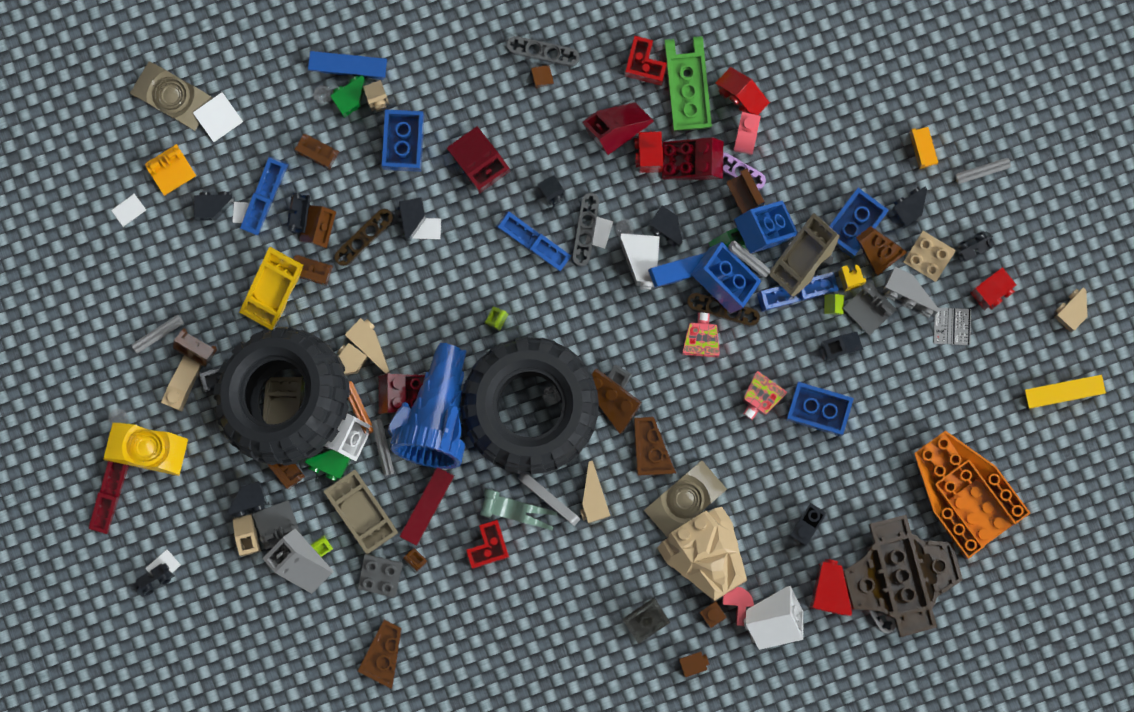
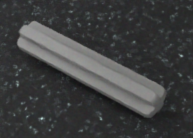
M1004 158L957 173L955 178L957 183L961 184L1011 167L1009 158Z
M732 241L728 245L733 254L762 277H767L770 274V269L739 243Z
M176 315L131 345L136 353L141 352L183 325V320L179 315Z
M381 419L372 421L383 474L388 476L394 474L383 423Z

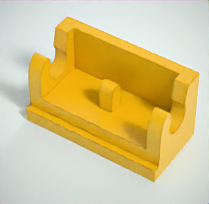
M847 265L841 267L838 271L844 292L862 287L866 283V278H863L858 265H855L856 271L852 269L850 273Z

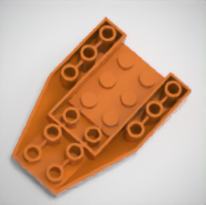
M946 430L914 453L932 510L965 559L972 557L983 549L986 544L1030 514V511L998 468Z

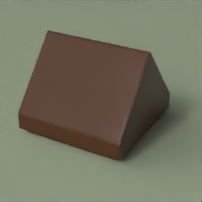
M415 548L402 559L415 573L428 562Z

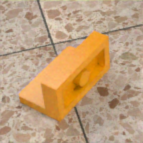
M929 127L917 130L916 128L911 129L909 134L919 169L937 165L938 159Z

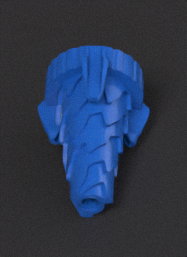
M440 343L438 345L430 370L425 373L423 385L412 408L410 409L408 403L403 402L389 424L388 433L392 438L390 447L395 455L407 461L433 468L451 469L461 465L465 443L460 439V404L462 399L461 387L464 378V371L462 369L467 350H461L447 343Z

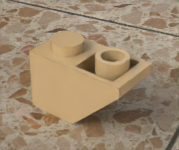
M381 80L363 86L372 111L380 112L387 109L386 106L390 104Z
M1084 287L1079 291L1075 289L1069 296L1071 300L1067 304L1063 302L1056 309L1058 314L1054 318L1071 333L1087 318V295Z
M350 343L347 346L343 345L337 353L345 366V375L357 374L368 360L365 354Z
M252 514L234 518V535L239 556L261 552Z

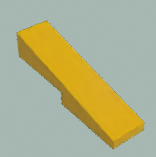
M1102 375L1025 390L1029 409L1106 394Z

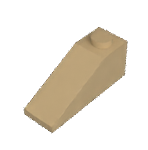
M360 318L345 336L385 374H390L378 337L373 330L375 326L368 319L363 321Z
M184 355L167 387L161 403L182 412L202 365Z
M589 461L582 503L583 509L580 510L583 521L587 520L588 524L610 517L593 461Z

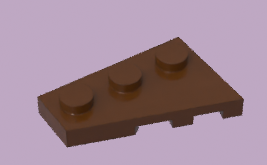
M872 226L856 237L873 272L877 276L907 253L902 247Z
M595 369L591 375L597 389L599 406L619 434H621L642 402L601 371Z
M654 417L634 418L638 476L676 474Z
M384 619L357 672L392 689L402 628Z

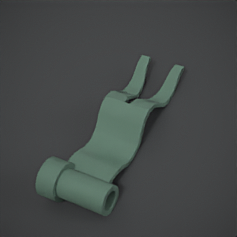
M485 488L483 494L485 498L480 515L491 518L493 514L553 530L552 526L530 517L526 513L557 516L556 511L499 496L500 492Z

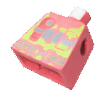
M698 313L697 323L689 324L682 355L719 358L717 325L709 324V313Z
M757 371L743 399L748 404L743 414L753 420L758 412L765 416L787 394V391Z

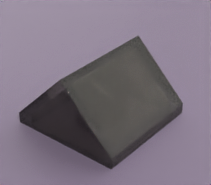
M655 597L622 618L638 644L670 623Z

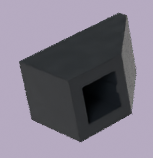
M555 175L537 184L548 206L553 205L555 207L564 202L565 190Z
M926 186L922 189L917 187L910 192L911 196L904 199L901 197L894 202L895 206L892 208V212L903 228L908 227L921 218L927 194Z
M226 191L218 192V195H211L210 192H200L199 195H194V218L197 221L217 220L233 204L235 197Z
M421 197L399 201L400 207H396L398 219L402 218L403 225L400 226L401 236L406 237L407 241L412 240L426 219Z
M662 205L649 223L650 232L656 236L661 235L666 238V243L674 248L678 246L680 248L683 241L678 216Z
M858 332L840 335L824 340L821 343L826 361L864 350Z
M258 481L240 487L228 510L229 515H234L235 518L246 515L245 511L253 509V512L265 509L264 505H267L268 502L262 483Z
M810 503L789 537L803 546H807L827 513Z

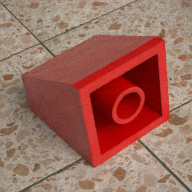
M825 559V562L819 563L810 608L843 616H851L852 609L843 568L841 565H837L838 561Z

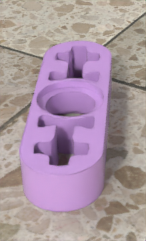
M723 153V159H728L727 163L730 165L733 162L736 163L732 168V172L728 171L730 166L724 165L723 172L736 178L738 176L735 174V169L741 166L751 171L753 178H761L760 182L762 184L756 185L758 190L764 187L766 179L761 172L730 154Z

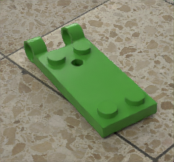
M703 36L693 37L694 53L676 54L674 39L665 40L674 131L712 128ZM689 70L691 75L686 77L683 72Z

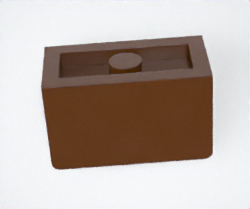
M748 169L741 171L740 176L727 181V186L742 214L751 209L764 206L765 201Z
M310 205L305 233H300L299 241L327 248L336 211L323 206Z

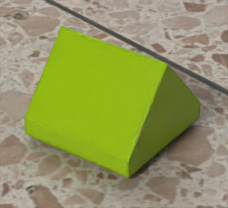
M824 295V314L843 315L844 295Z
M493 306L485 324L500 331L509 314Z
M325 535L310 543L320 557L333 550Z

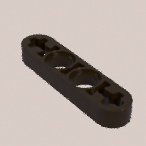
M388 209L379 210L335 253L337 264L343 267L350 265L392 224L394 218L391 211ZM381 214H389V221H382L380 223V226H382V228L379 229L378 225L375 224L373 221L376 220L377 222H379L382 219L380 216ZM374 226L376 234L368 236L366 234L367 227ZM355 239H360L363 242L360 249L352 247V242ZM349 246L351 251L355 254L352 256V254L349 253L347 255L348 260L346 262L344 260L340 262L339 255L341 253L345 255L348 252V250L345 248Z
M693 293L687 300L688 307L693 311L709 313L710 316L748 327L757 325L760 320L757 310L745 306L742 308V310H745L744 315L754 313L756 320H753L752 323L748 322L746 317H743L742 321L738 320L741 316V309L738 310L736 317L731 318L727 314V309L717 299L704 294ZM698 297L699 301L704 303L705 299H707L706 310L702 309L703 305L697 304L694 307L693 302H690V300ZM717 302L720 306L719 311L711 312L709 304Z

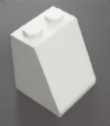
M621 234L620 243L636 286H640V289L651 290V287H654L648 269L657 267L660 236Z
M347 414L346 419L341 421L337 429L340 432L332 442L328 441L324 446L357 461L369 436L368 429L372 426ZM361 426L366 428V434L363 432Z
M791 586L783 588L746 610L744 626L746 630L750 631L751 640L753 643H756L759 650L803 640V610Z

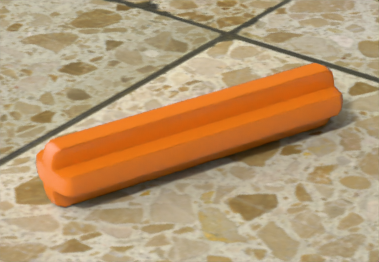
M349 381L350 395L347 398L356 418L372 426L353 382ZM361 426L363 432L366 434V428ZM372 427L368 429V434L374 432Z

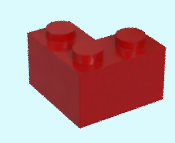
M634 36L625 77L662 86L667 63L649 59L653 40Z
M732 67L715 82L719 88L718 92L725 99L729 97L735 105H738V110L741 114L745 112L759 115L770 103L751 78Z
M662 131L639 132L638 137L635 138V149H639V153H636L635 156L636 168H639V173L662 172Z
M1002 267L977 286L970 294L984 311L987 308L992 310L1003 301L1001 297L1008 298L1015 292L1013 288L1017 284Z
M495 520L479 525L485 544L466 550L472 569L510 558L499 521Z

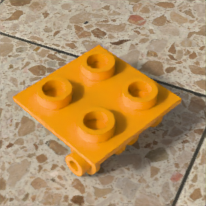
M177 144L145 163L148 172L164 196L196 177Z

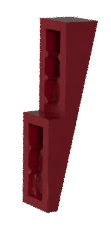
M108 461L89 529L108 534L129 465Z
M436 468L400 535L401 538L416 546L419 544L455 475L442 468Z

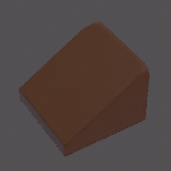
M549 65L531 68L535 88L554 84Z

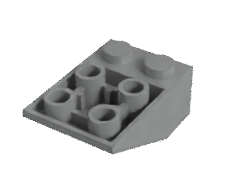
M897 267L891 271L882 290V293L885 294L884 297L892 301L897 299L908 309L920 310L919 314L928 318L930 316L934 317L939 312L938 307L912 274Z
M296 529L285 535L262 558L276 574L311 594L334 572Z

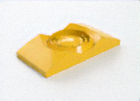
M269 247L239 313L273 330L286 307L291 292L298 282L303 264Z
M112 423L103 460L180 476L188 439L165 431L145 429L134 424Z

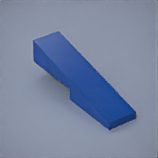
M310 51L308 71L342 76H363L384 80L387 59Z
M268 157L240 229L257 236L259 235L287 170L288 163Z
M509 211L504 214L496 228L558 271L563 269L571 257L570 254L544 235L539 234Z
M705 253L648 269L654 288L692 278L691 273Z
M834 272L813 277L812 281L794 297L782 286L760 291L757 293L761 311L764 312L833 293L839 289Z

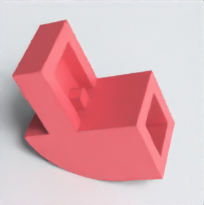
M742 112L734 146L735 152L753 154L761 116Z
M736 587L722 598V605L737 606L736 626H744L746 607L754 606L750 593L742 587Z

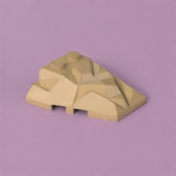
M723 507L715 508L710 512H702L669 534V538L657 547L671 568L677 570L685 579L695 584L699 590L714 601L747 581L733 523Z

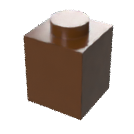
M716 601L699 612L710 629L727 618Z
M701 651L679 659L685 678L706 671V666L710 665L707 655H702Z

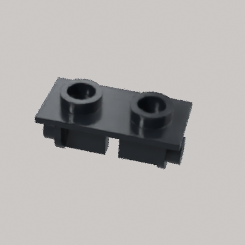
M293 193V196H291L289 209L295 212L294 214L289 213L286 225L288 231H292L291 233H305L310 195Z
M982 231L975 234L974 238L959 242L953 249L959 254L957 255L959 261L966 262L977 256L975 249L978 250L979 254H982L992 249L995 243L990 233Z
M161 563L150 570L153 577L150 578L148 573H145L136 579L133 585L136 588V592L144 597L152 594L159 586L169 583L175 575L169 570L170 568L167 563Z

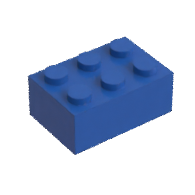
M385 110L382 153L383 170L421 172L425 117L423 111Z
M857 188L829 225L840 235L836 247L853 259L861 249L856 237L870 226L876 229L889 210L860 188Z
M783 200L751 209L734 219L750 254L781 245L798 234Z
M723 242L709 247L691 273L730 313L744 308L761 283V280Z
M797 382L786 421L841 437L844 434L854 398Z

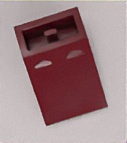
M634 102L596 111L582 123L590 137L609 155L640 131L647 128L654 120Z
M478 126L446 147L479 194L510 173V168Z
M710 137L663 142L662 180L723 179L724 141Z
M384 374L378 376L379 414L395 415L403 402L408 403L411 409L423 385L425 375Z

